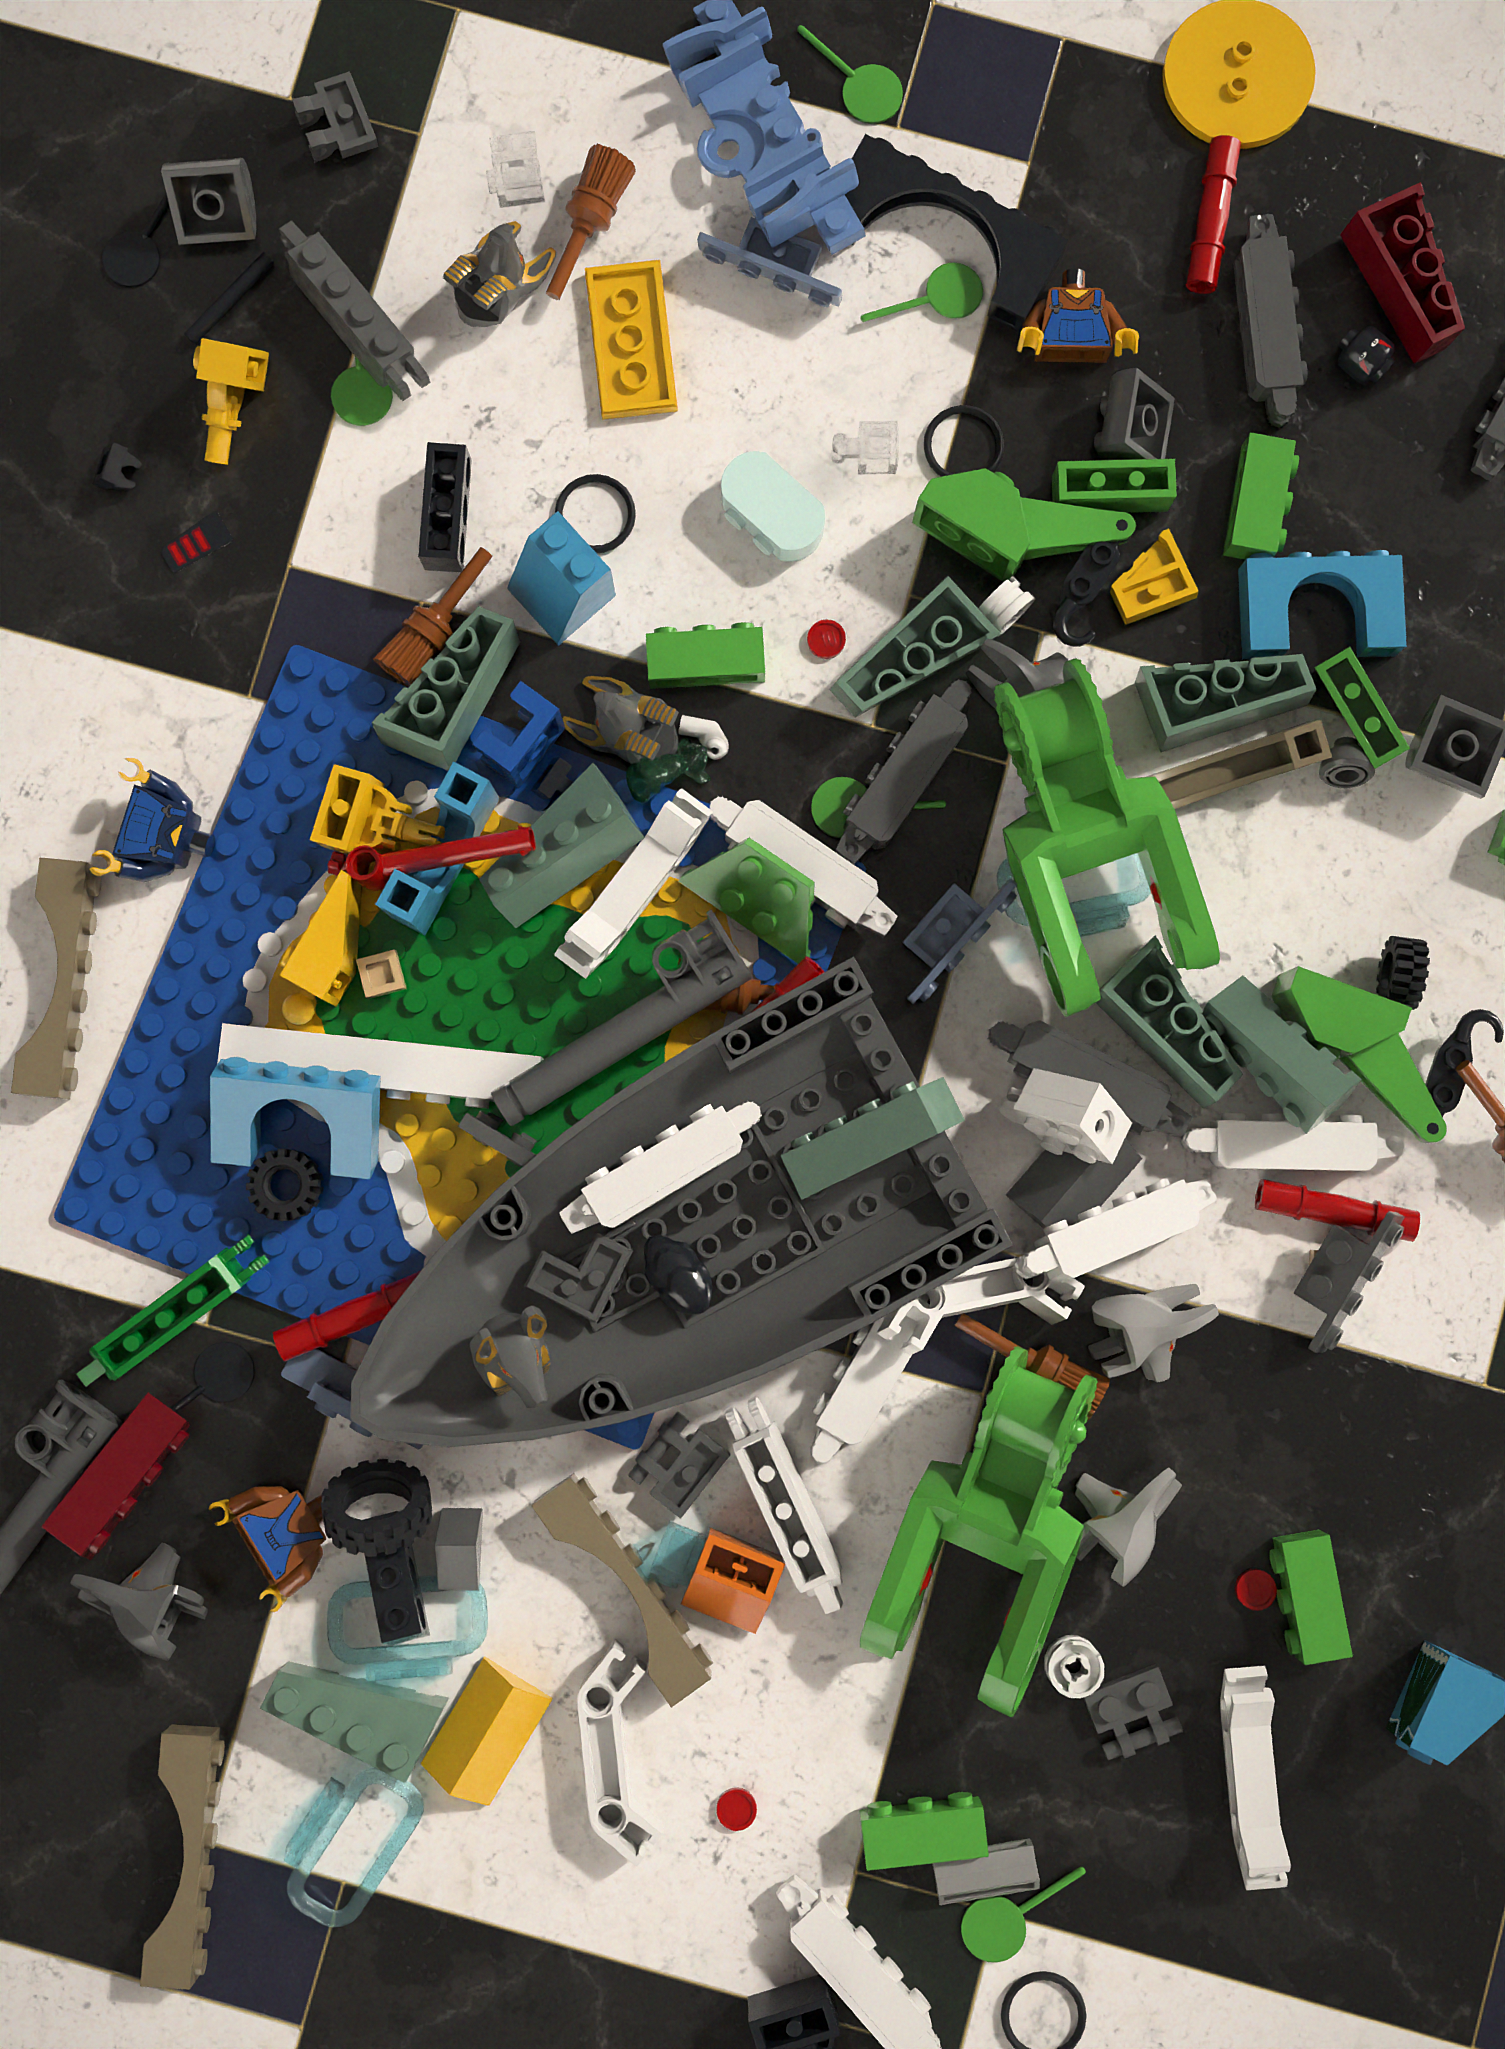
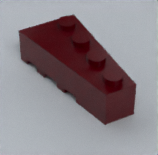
M1421 182L1357 211L1340 234L1414 364L1445 350L1465 329L1452 283L1446 281L1442 265L1445 263L1442 250L1441 248H1436L1431 230L1435 226L1431 213H1426L1422 198L1425 193Z
M147 1393L41 1527L78 1555L92 1560L106 1545L118 1523L123 1521L134 1509L138 1502L136 1499L145 1486L150 1487L160 1476L164 1469L161 1465L170 1452L176 1454L188 1440L190 1434L186 1431L190 1424L153 1395Z

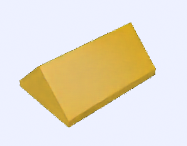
M484 1656L420 1764L449 1795L489 1806L553 1698Z

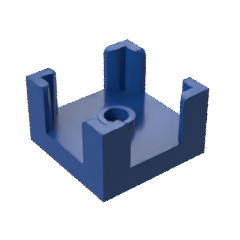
M522 681L518 683L510 697L521 706L518 711V717L526 722L527 725L517 734L513 744L509 747L487 730H483L472 744L482 754L480 757L482 763L518 789L565 729L559 708Z

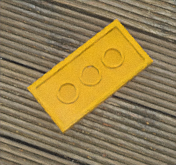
M660 260L585 268L602 420L678 411Z

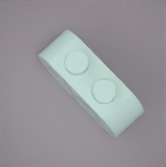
M752 451L743 453L727 465L721 480V499L723 509L726 511L724 515L735 528L741 530L744 527L754 536L752 539L754 544L764 554L769 556L773 553L781 561L791 562L804 559L818 548L824 532L825 510L823 504L765 452Z

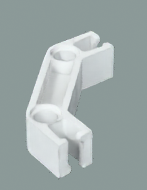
M681 788L674 796L672 802L668 801L663 805L645 838L639 843L591 908L569 928L564 937L565 943L558 947L554 955L586 979L616 948L695 843L713 811Z
M1017 1258L974 1266L927 1292L926 1294L930 1299L928 1309L924 1308L917 1298L889 1313L882 1322L877 1334L891 1341L894 1335L898 1334L901 1330V1327L898 1325L905 1315L916 1320L917 1325L912 1336L900 1348L908 1355H912L923 1350L941 1318L1019 1302L1053 1325L1066 1320L1072 1310L1067 1306L1061 1307L1045 1294V1289L1047 1287L1061 1294L1059 1298L1067 1301L1072 1298L1074 1300L1078 1299L1085 1286L1074 1278L1059 1284L1050 1280L1047 1272L1033 1277L1031 1287L1015 1272L1016 1264L1014 1262L1017 1261Z
M615 1639L584 1679L578 1693L577 1707L591 1827L599 1837L638 1867L644 1859L648 1844L642 1840L637 1845L623 1831L627 1823L633 1822L650 1834L648 1842L653 1846L663 1834L664 1823L631 1797L621 1703L644 1675L647 1664L637 1656H634L630 1661L633 1664L632 1671L621 1683H615L611 1677L604 1674L614 1657L622 1661L626 1656L623 1653L624 1646ZM595 1687H601L608 1692L610 1699L605 1704L596 1705L589 1699L588 1691ZM609 1804L615 1805L621 1810L622 1816L614 1821L607 1820L601 1815L600 1809Z
M1265 1666L1224 1669L1220 1697L1232 1833L1246 1890L1287 1887L1288 1879L1285 1872H1290L1291 1868L1280 1826L1271 1735V1720L1275 1700L1272 1690L1265 1688V1681L1268 1677Z

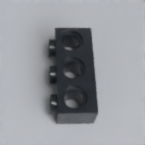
M427 442L418 553L424 570L462 572L464 569L472 465L467 445Z
M394 1511L363 1520H381L384 1518L392 1517L399 1511ZM412 1545L407 1548L403 1546L396 1548L397 1552L388 1555L385 1552L377 1553V1556H365L382 1644L391 1646L430 1636Z

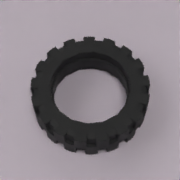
M377 1459V1462L369 1463V1460L359 1462L357 1467L351 1468L349 1466L341 1471L339 1477L334 1476L330 1479L328 1489H324L321 1496V1510L326 1536L328 1539L332 1538L333 1545L341 1549L344 1547L347 1553L357 1555L358 1552L365 1553V1556L369 1557L377 1556V1553L385 1552L388 1555L397 1552L396 1548L401 1546L407 1548L414 1543L416 1537L421 1538L425 1534L426 1525H430L432 1521L431 1493L427 1477L425 1475L421 1476V1472L417 1467H408L406 1462L396 1460L395 1463L389 1462L388 1459ZM373 1494H394L403 1497L409 1502L397 1514L381 1520H360L350 1517L345 1512L352 1503L362 1497Z

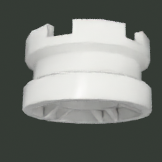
M1013 576L1010 578V581L1007 579L978 608L1001 635L1025 613L1035 600L1029 592H1023L1019 588L1020 583Z
M1066 1635L1056 1639L1048 1647L1044 1656V1669L1048 1679L1059 1693L1069 1698H1083L1091 1695L1100 1687L1104 1678V1663L1099 1652L1088 1640L1076 1635ZM1077 1658L1081 1663V1668L1077 1673H1070L1065 1666L1075 1662Z

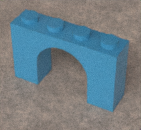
M1386 550L1370 551L1365 553V556H1350L1348 551H1335L1328 553L1326 557H1312L1310 552H1296L1284 558H1273L1268 553H1256L1247 558L1238 569L1242 660L1285 655L1290 649L1288 621L1290 596L1296 588L1310 583L1330 585L1342 592L1349 600L1355 615L1357 657L1396 656L1407 647L1402 555H1389V552Z
M453 761L434 796L440 805V813L436 825L444 826L445 836L444 839L432 835L431 837L445 843L480 836L500 799L491 782ZM464 864L404 874L394 869L375 905L390 918L425 936Z
M241 1057L220 1059L210 1075L211 1163L251 1167L261 1148V1108L275 1100L292 1099L312 1106L326 1120L331 1134L330 1175L371 1179L378 1163L381 1076L370 1075L363 1070L332 1071L318 1065L303 1068L288 1066L280 1061H272L265 1064L248 1062L245 1058Z

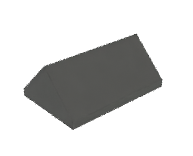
M1126 1138L1113 1164L1098 1160L1092 1164L1068 1152L1063 1151L1062 1155H1057L1045 1149L1008 1191L1006 1196L1043 1229L1065 1219L1068 1226L1080 1222L1078 1214L1099 1205L1101 1207L1143 1158Z

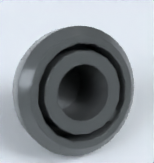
M1341 737L1335 740L1334 747L1330 749L1332 757L1322 760L1319 767L1320 779L1336 788L1358 787L1368 782L1375 775L1373 765L1362 747L1358 745V741L1353 737Z

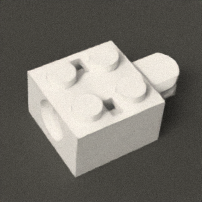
M1033 1068L1023 1090L1012 1087L1009 1089L1006 1096L1008 1100L1003 1101L1000 1107V1112L1006 1118L1015 1123L1023 1124L1027 1130L1036 1134L1041 1140L1040 1145L1047 1151L1057 1155H1062L1063 1151L1068 1152L1092 1164L1096 1160L1113 1164L1132 1124L1100 1083Z

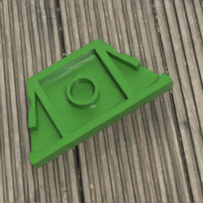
M750 837L734 845L730 850L710 858L706 863L697 868L686 871L680 877L678 882L797 964L805 956L810 958L811 950H808V939L813 921L811 902L814 900L815 882Z

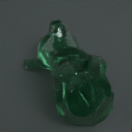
M684 738L678 743L677 754L660 755L655 757L653 761L641 758L640 761L633 763L626 771V781L632 797L637 802L646 803L651 797L660 793L661 787L671 784L682 774L690 777L696 783H708L711 778L704 771L707 764V748L703 745L691 743L689 738Z

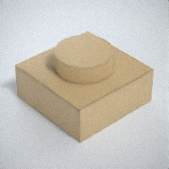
M395 949L356 959L367 999L406 989L399 957Z

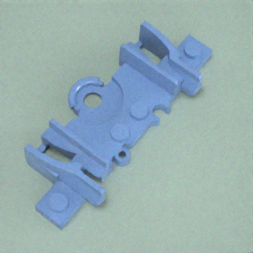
M707 0L694 7L693 11L700 26L682 32L665 41L663 48L670 69L692 108L701 103L715 127V130L713 128L708 131L704 130L698 140L697 154L702 166L708 172L721 178H732L742 175L746 182L743 185L749 208L772 248L813 225L817 228L831 255L865 237L864 227L845 196L847 192L855 189L859 184L853 160L848 158L830 168L831 165L825 157L822 148L823 142L820 132L815 128L805 131L801 118L788 98L790 94L788 82H784L780 86L771 85L774 79L780 77L778 65L768 63L762 48L763 44L772 39V31L764 7H759L743 17L732 0ZM715 52H716V54H717V56H718L717 58H715V59H713V60H708V61H705V62L696 64L697 62L703 60L704 58H706V57L712 55V54L715 53ZM734 141L739 145L738 154L730 160L720 158L717 154L719 146L724 142ZM785 203L782 207L764 217L765 213Z

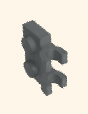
M350 71L314 83L316 91L314 95L292 99L301 129L315 124L323 115L326 116L330 128L306 133L309 150L314 162L328 158L336 149H339L343 159L378 147L377 138Z
M479 1111L476 1117L469 1113L465 1114L458 1127L473 1135V1139L486 1147L490 1146L507 1156V1160L520 1168L536 1156L531 1150L534 1148L537 1140L524 1132L521 1135L514 1132L511 1138L497 1131V1128L502 1125L504 1120L494 1113L488 1112L486 1115Z

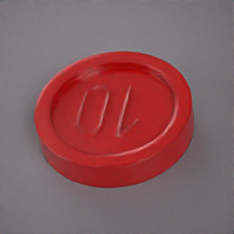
M828 619L820 620L813 624L807 636L810 651L822 659H831L838 656L844 649L846 635L842 626Z
M1249 1569L1238 1577L1235 1584V1593L1241 1604L1248 1609L1258 1611L1266 1609L1273 1603L1277 1588L1275 1581L1268 1573L1260 1569Z
M730 1788L719 1797L717 1816L720 1823L727 1829L733 1831L744 1830L755 1820L757 1814L756 1801L753 1795L746 1789Z

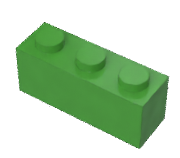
M1250 432L1242 444L1223 556L1246 560L1256 553H1268L1274 557L1277 552H1282L1287 535V530L1281 529L1283 516L1289 514L1293 500V492H1288L1290 478L1294 479L1299 464V456L1294 455L1295 440Z
M1175 459L1058 461L1052 475V501L1055 503L1126 513L1168 512L1177 497Z
M741 622L732 624L731 629H716L714 625H697L692 628V631L677 632V629L674 627H660L654 629V633H646L650 689L765 682L763 627H754L753 623Z
M1351 647L1315 667L1316 673L1374 769L1410 749Z
M1318 1529L1273 1537L1274 1549L1269 1552L1270 1561L1274 1573L1280 1575L1282 1589L1277 1590V1598L1282 1614H1287L1290 1630H1285V1641L1290 1655H1295V1658L1304 1665L1353 1657L1330 1535Z
M969 1792L953 1793L948 1795V1800L932 1801L930 1797H915L909 1799L908 1804L892 1806L891 1802L878 1801L868 1804V1809L859 1810L867 1871L989 1857L983 1805L979 1796L972 1797V1794Z

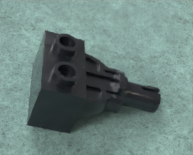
M820 1974L748 1996V2022L757 2049H832L835 2037L840 2036L838 2011L831 1988Z

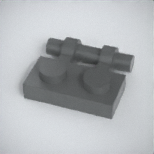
M677 1411L669 1423L664 1422L657 1430L659 1435L646 1452L642 1450L635 1458L637 1464L628 1476L639 1485L649 1473L659 1480L649 1494L681 1519L731 1453L701 1429H698L690 1441L687 1440L681 1432L690 1421ZM673 1445L681 1453L670 1467L666 1469L658 1461L669 1447Z
M1156 1664L1101 1684L1091 1695L1083 1697L1096 1732L1100 1734L1111 1729L1113 1730L1116 1739L1102 1744L1107 1760L1121 1755L1124 1759L1136 1755L1135 1750L1155 1742L1158 1746L1170 1742L1169 1737L1183 1732L1177 1716L1162 1721L1158 1711L1171 1707L1173 1704L1160 1669ZM1146 1716L1149 1727L1128 1734L1125 1724Z

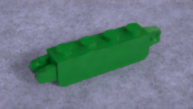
M247 1235L230 1249L226 1247L91 1347L89 1354L94 1361L76 1375L85 1386H88L104 1373L110 1381L112 1379L115 1381L240 1289L251 1279L250 1276L270 1261L265 1255L258 1256L248 1264V1267L243 1269L235 1256L242 1254L251 1247L254 1240L250 1235Z

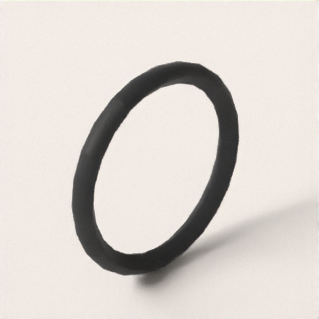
M959 405L950 407L933 418L927 427L923 447L925 457L937 475L943 477L953 474L944 470L937 463L933 455L931 444L934 431L944 419L960 413L978 416L991 427L996 439V452L986 469L992 473L995 471L1004 453V439L998 423L990 414L974 406Z
M601 474L585 475L575 479L563 489L556 502L555 513L559 511L563 516V508L567 497L581 485L600 482L614 487L625 499L628 518L623 531L617 538L603 545H589L596 553H604L621 545L630 535L636 518L635 504L627 488L618 480Z
M1046 1971L1032 1972L1017 1980L1007 1991L1001 2008L1002 2028L1013 2048L1031 2049L1017 2039L1010 2026L1009 2012L1013 1998L1025 1985L1034 1981L1046 1980L1063 1986L1075 2000L1078 2010V2022L1075 2032L1068 2042L1057 2048L1074 2049L1082 2038L1087 2018L1084 2000L1075 1985L1059 1974Z

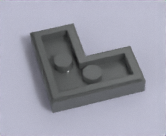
M596 1233L579 1269L542 1251L524 1288L597 1324L633 1250Z

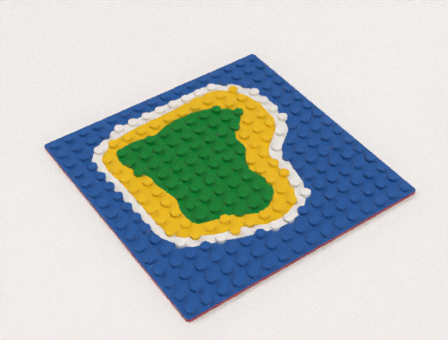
M293 645L288 651L213 831L215 836L214 849L209 857L203 856L57 1205L54 1218L61 1224L188 1274L194 1272L226 1247L230 1249L247 1235H250L254 1242L245 1252L235 1256L243 1269L248 1267V1264L258 1256L265 1255L270 1262L250 1276L251 1279L238 1289L236 1293L305 1319L312 1313L322 1314L344 1302L380 1290V1286L384 1283L387 1285L421 1271L434 1253L487 1198L521 1169L507 1160V1156L490 1146L486 1147L473 1139V1135L458 1127L466 1113L475 1117L479 1111L486 1115L488 1112L494 1113L504 1120L502 1125L497 1128V1131L511 1138L514 1132L519 1135L523 1132L537 1140V1143L531 1150V1152L537 1155L563 1132L609 1098L700 1040L749 1014L763 1000H759L758 1004H750L743 1015H737L734 1012L723 1014L721 1010H702L532 1115H526L525 1119L514 1126L509 1125L493 1101H490L489 1108L465 1106L466 1099L450 1097L449 1104L425 1102L426 1094L411 1093L410 1100L386 1098L387 1090H380L378 1163L371 1179L330 1175L331 1134L329 1126L324 1117L312 1106L292 1099L275 1100L261 1108V1148L251 1167L211 1163L210 1075L218 1062L222 1023L541 1056L543 1059H546L663 987L664 983L656 972L651 960L654 946L682 929L688 931L707 919L706 912L712 910L745 965L748 967L753 979L761 980L760 984L774 986L776 983H780L798 964L678 882L686 871L697 868L721 852L728 851L727 848L730 844L725 841L726 831L709 818L687 855L611 954L586 979L554 954L558 947L565 943L564 937L569 928L591 908L640 842L517 928L493 905L479 880L500 857L464 863L425 936L390 918L375 905L383 889L371 891L362 886L357 959L395 949L399 957L406 989L367 999L357 965L356 974L337 1007L315 996L313 999L315 1007L313 1017L305 1024L296 1025L290 1023L283 1015L282 1005L289 995L298 993L301 987L280 976L284 969L280 964L287 950L291 946L296 947L337 878L336 875L329 874L327 871V863L334 851L310 840L333 765L343 766L372 775L385 784L384 788L390 791L398 802L412 807L411 815L399 811L395 813H401L410 818L436 825L440 813V805L434 796L448 770L381 744L372 722L380 713L385 714L396 702L394 699L396 695L406 686L303 646ZM480 716L455 762L488 779L500 798L480 836L518 829L517 825L526 828L530 827L560 797L554 793L550 799H542L531 791L553 758L560 757L572 766L566 777L573 782L594 763L614 787L644 837L663 805L668 801L672 802L678 792L556 744L550 747L518 789L482 763L480 760L482 754L472 744L483 730H487L510 747L520 730L484 716ZM698 800L699 802H701L703 805H705L707 808L710 809V804H709V803H706V802H703V801H701V800ZM390 837L387 838L401 844L399 851L423 847L414 843L402 842ZM384 848L377 852L384 854L395 852V850ZM858 861L855 864L862 871H866L863 863ZM375 862L370 863L368 874L375 868ZM814 902L811 906L813 921L812 929L809 931L808 950H811L810 958L826 972L843 928L830 921L825 916L827 910ZM710 932L709 934L705 935L701 939L697 940V942L711 935L713 932ZM668 947L660 953L658 962L665 969L676 968L679 958L681 959V953L678 949ZM277 1149L296 1150L310 1156L309 1158L319 1166L317 1169L323 1175L324 1180H321V1187H324L323 1194H320L318 1197L320 1202L317 1207L314 1206L311 1209L312 1212L307 1216H302L300 1219L293 1221L271 1220L266 1218V1215L259 1214L255 1210V1204L250 1203L248 1199L251 1196L250 1190H246V1183L250 1182V1177L247 1175L249 1169L253 1170L256 1166L254 1162L258 1158H263L266 1152L277 1151ZM288 1169L278 1171L271 1180V1191L276 1198L282 1201L294 1198L300 1188L298 1176ZM623 1273L621 1274L615 1288L620 1286V1284L622 1283ZM382 1320L346 1336L370 1345ZM654 1413L621 1423L586 1429L585 1431L636 1450L644 1442Z

